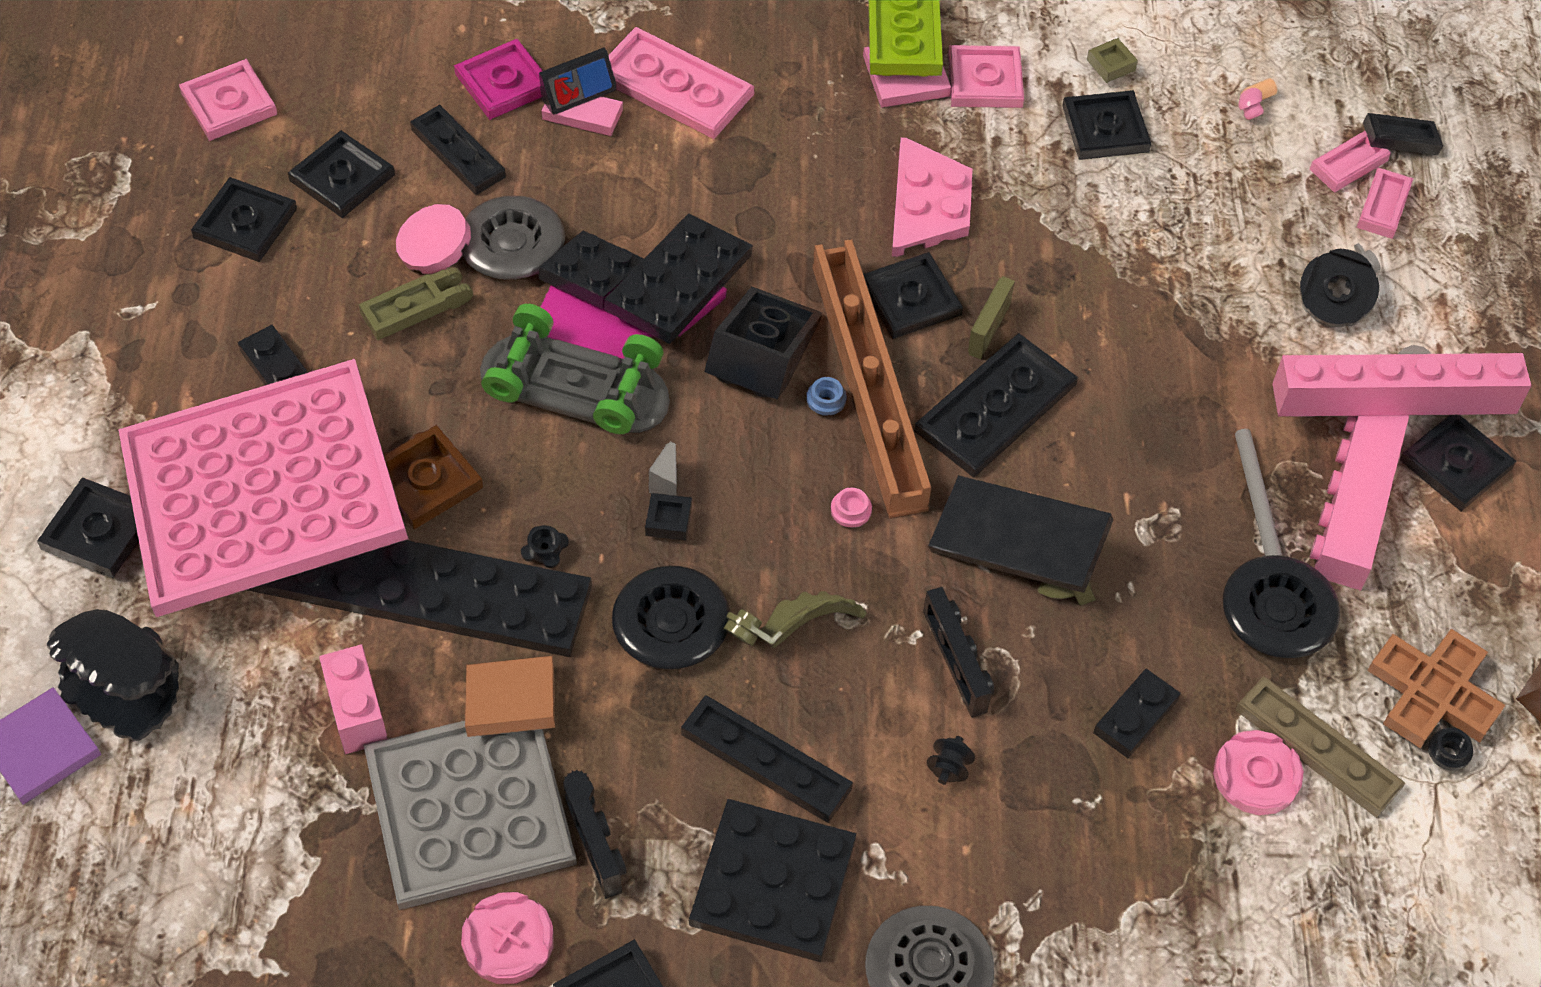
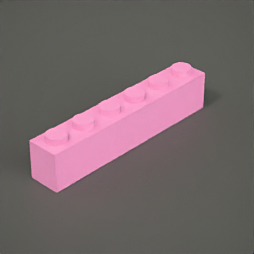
M1523 353L1283 355L1273 381L1278 417L1517 414L1531 388Z
M1409 415L1347 416L1343 431L1350 432L1349 439L1341 440L1335 462L1342 463L1340 471H1333L1327 489L1328 494L1334 495L1332 503L1325 502L1318 523L1319 526L1325 527L1323 536L1316 535L1309 557L1316 560L1315 569L1324 575L1328 581L1360 591L1365 584L1372 568Z

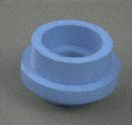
M831 377L820 378L808 389V406L818 414L834 415L844 408L847 397L846 391L838 380ZM828 397V398H830V400H825V399H822V398Z

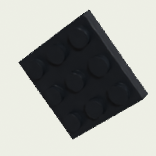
M727 799L690 913L689 926L821 963L857 833Z

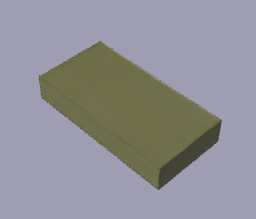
M1004 276L999 278L971 330L968 346L970 356L982 359L1011 305L1014 280Z

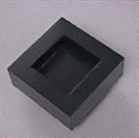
M651 493L645 525V536L686 541L692 509V497Z

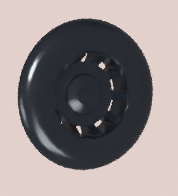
M1267 555L1251 559L1231 574L1224 588L1223 609L1230 627L1242 641L1261 653L1280 658L1308 656L1325 647L1338 629L1340 606L1335 590L1326 577L1317 569L1296 558L1282 555Z
M661 566L640 573L623 587L613 606L612 626L619 644L634 659L655 668L681 669L704 661L721 646L728 633L724 627L728 622L726 616L730 612V608L720 587L705 574L683 566ZM646 607L649 608L647 613L644 611Z

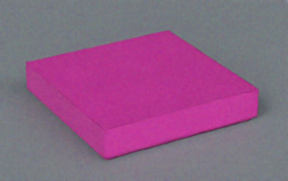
M514 39L454 65L455 75L489 120L541 98L539 72L542 70L518 39Z

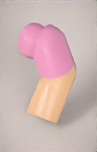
M1268 78L1245 88L1241 92L1239 108L1240 110L1243 109L1244 117L1247 120L1262 115L1264 110L1260 102L1277 94V86L1274 80Z

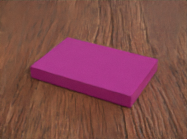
M553 285L550 286L541 305V308L546 310L554 321L547 338L572 343L618 356L624 359L622 349L629 336L639 334L654 339L653 335L608 313L604 308L601 309Z

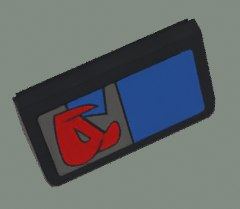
M605 47L539 72L541 99L553 115L617 90L615 77Z

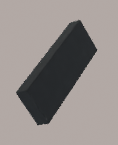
M441 105L410 121L411 130L475 195L506 178L505 168Z

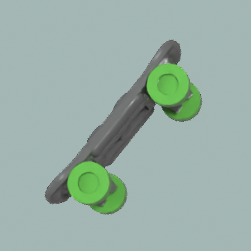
M533 304L518 306L513 316L515 327L511 336L498 341L483 357L480 366L482 388L491 397L503 402L518 401L595 423L604 430L615 434L641 433L651 430L662 422L668 412L670 403L668 388L663 379L653 370L659 366L664 354L663 348L654 339L639 334L629 336L622 349L624 359L618 356L572 343L547 338L554 324L553 318L546 310Z

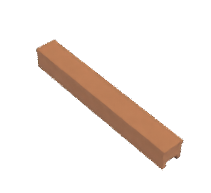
M852 239L845 240L844 247L827 250L823 249L822 244L815 245L813 271L888 517L894 518L927 512L929 510L931 485Z

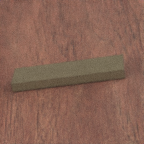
M1265 676L1258 681L1236 707L1235 711L1260 730L1273 733L1283 739L1282 743L1287 745L1290 750L1293 748L1302 762L1376 818L1380 816L1405 785L1403 780Z

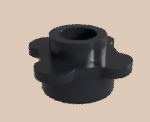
M536 526L530 530L527 537L528 544L521 548V556L525 561L535 560L543 563L546 568H554L560 563L559 555L562 549L569 545L568 537L564 533H559L551 526ZM544 545L549 546L547 549L541 548V546Z

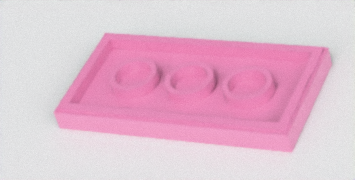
M637 27L608 55L618 91L712 139L717 137L754 95L753 85Z

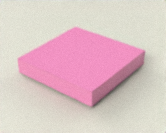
M949 45L948 63L951 107L1023 108L1024 90L1020 46Z
M864 47L863 57L870 75L869 47ZM944 67L942 76L870 75L881 108L945 98L951 95V85Z
M247 59L179 84L182 96L209 141L277 115L274 102Z

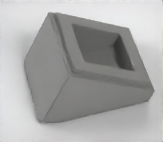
M671 441L669 444H666L649 469V493L676 496V444Z

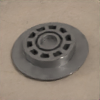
M525 196L497 197L480 204L465 218L470 226L471 240L468 246L465 243L461 252L467 263L484 275L498 279L525 278L539 273V267L564 246L565 231L558 215L543 202Z
M916 906L892 915L876 930L866 953L865 968L870 987H992L994 980L993 955L984 935L966 917L943 907ZM902 944L907 945L906 948H901L900 946ZM959 959L964 961L965 965L960 964ZM903 960V966H895V962ZM956 975L962 980L959 984L954 981ZM907 977L911 984L907 985L902 979Z

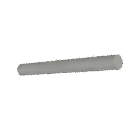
M1249 429L1238 430L1235 433V438L1265 556L1282 555L1251 431Z

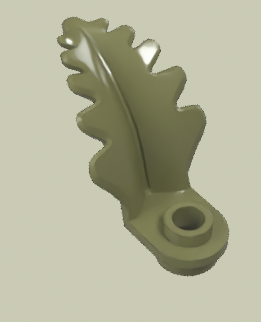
M821 591L816 596L808 592H802L796 600L781 601L773 610L766 625L761 629L759 627L762 621L743 609H740L737 615L728 612L726 616L728 622L724 629L750 646H753L756 640L759 639L776 648L796 629L816 617L829 613H845L863 619L867 612L860 604H856L853 599H845L840 595H830L826 591Z

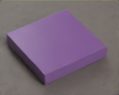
M54 687L0 720V773L22 805L101 755L97 746Z

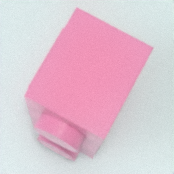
M362 644L319 656L345 755L363 750L366 744L386 740L387 734Z

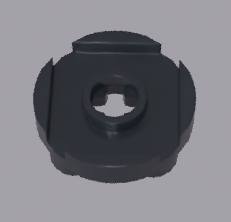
M1349 249L1330 250L1329 253L1322 254L1318 258L1316 257L1311 260L1306 266L1300 281L1299 291L1304 310L1319 323L1331 327L1354 326L1359 323L1361 319L1371 312L1379 295V281L1371 267V263L1360 253ZM1338 279H1344L1346 281L1345 287L1350 289V293L1348 295L1342 294L1340 298L1334 297L1333 291L1328 288V284H1336Z

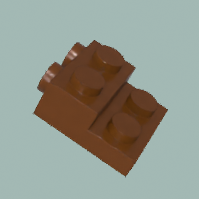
M437 425L425 432L413 435L408 442L391 452L383 453L400 512L414 530L483 488L482 478Z

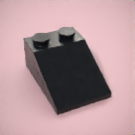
M751 286L715 330L704 372L716 376L723 383L737 384L752 390L760 397H771L778 400L790 383L821 320L823 312Z

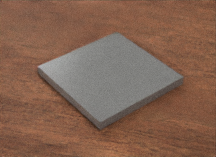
M465 721L364 745L399 910L577 865L542 729L467 737Z

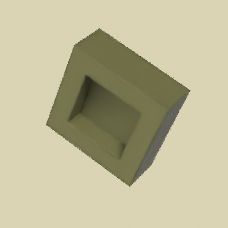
M1119 38L1088 50L1087 61L1106 83L1136 71L1138 60Z

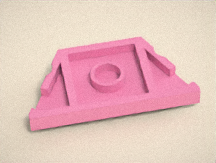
M903 137L900 139L892 256L895 257L904 255L905 248L923 244L924 248L938 245L943 240H955L968 236L970 227L973 169Z

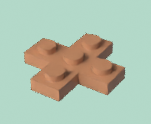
M1450 629L1434 653L1429 657L1392 634L1367 670L1403 693L1383 724L1420 749L1441 719L1462 730L1480 743L1506 706L1469 682L1485 659L1488 651L1453 629Z

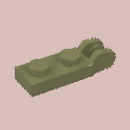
M451 267L432 275L426 274L358 305L361 316L378 341L448 310V308L455 309L471 299L474 292L469 284L462 283L459 285L463 276L458 268Z

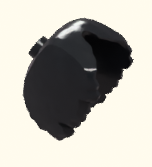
M95 609L82 612L68 619L50 633L47 642V648L50 649L49 656L53 660L61 662L58 671L60 677L58 689L62 692L60 697L67 704H77L82 715H88L92 722H99L103 728H114L113 733L119 738H130L133 741H140L153 730L160 729L165 719L172 714V707L177 703V692L179 691V663L162 646V639L153 629L149 627L140 628L125 617L111 611Z

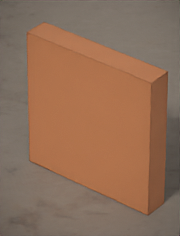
M546 656L467 665L465 709L467 737L555 728L553 657Z

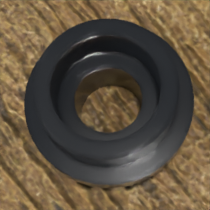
M1446 728L1437 731L1432 736L1428 744V752L1433 762L1439 767L1450 771H1457L1465 768L1470 763L1473 757V746L1471 739L1465 732L1457 728ZM1444 747L1451 748L1456 755L1448 753Z

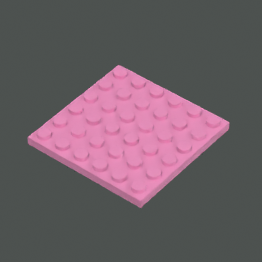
M355 359L118 429L150 604L156 617L408 539Z

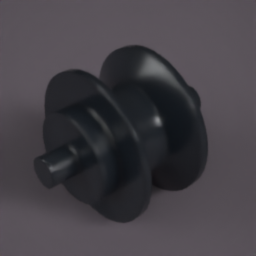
M956 736L955 739H938L933 744V748L938 755L928 757L926 763L933 774L939 778L938 782L940 784L946 785L947 782L965 781L969 776V772L964 765L972 764L975 761V754L963 742L964 739L961 736Z

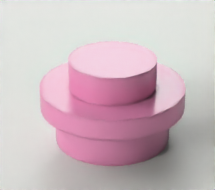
M843 489L832 500V517L842 526L859 527L865 524L871 516V501L860 489Z

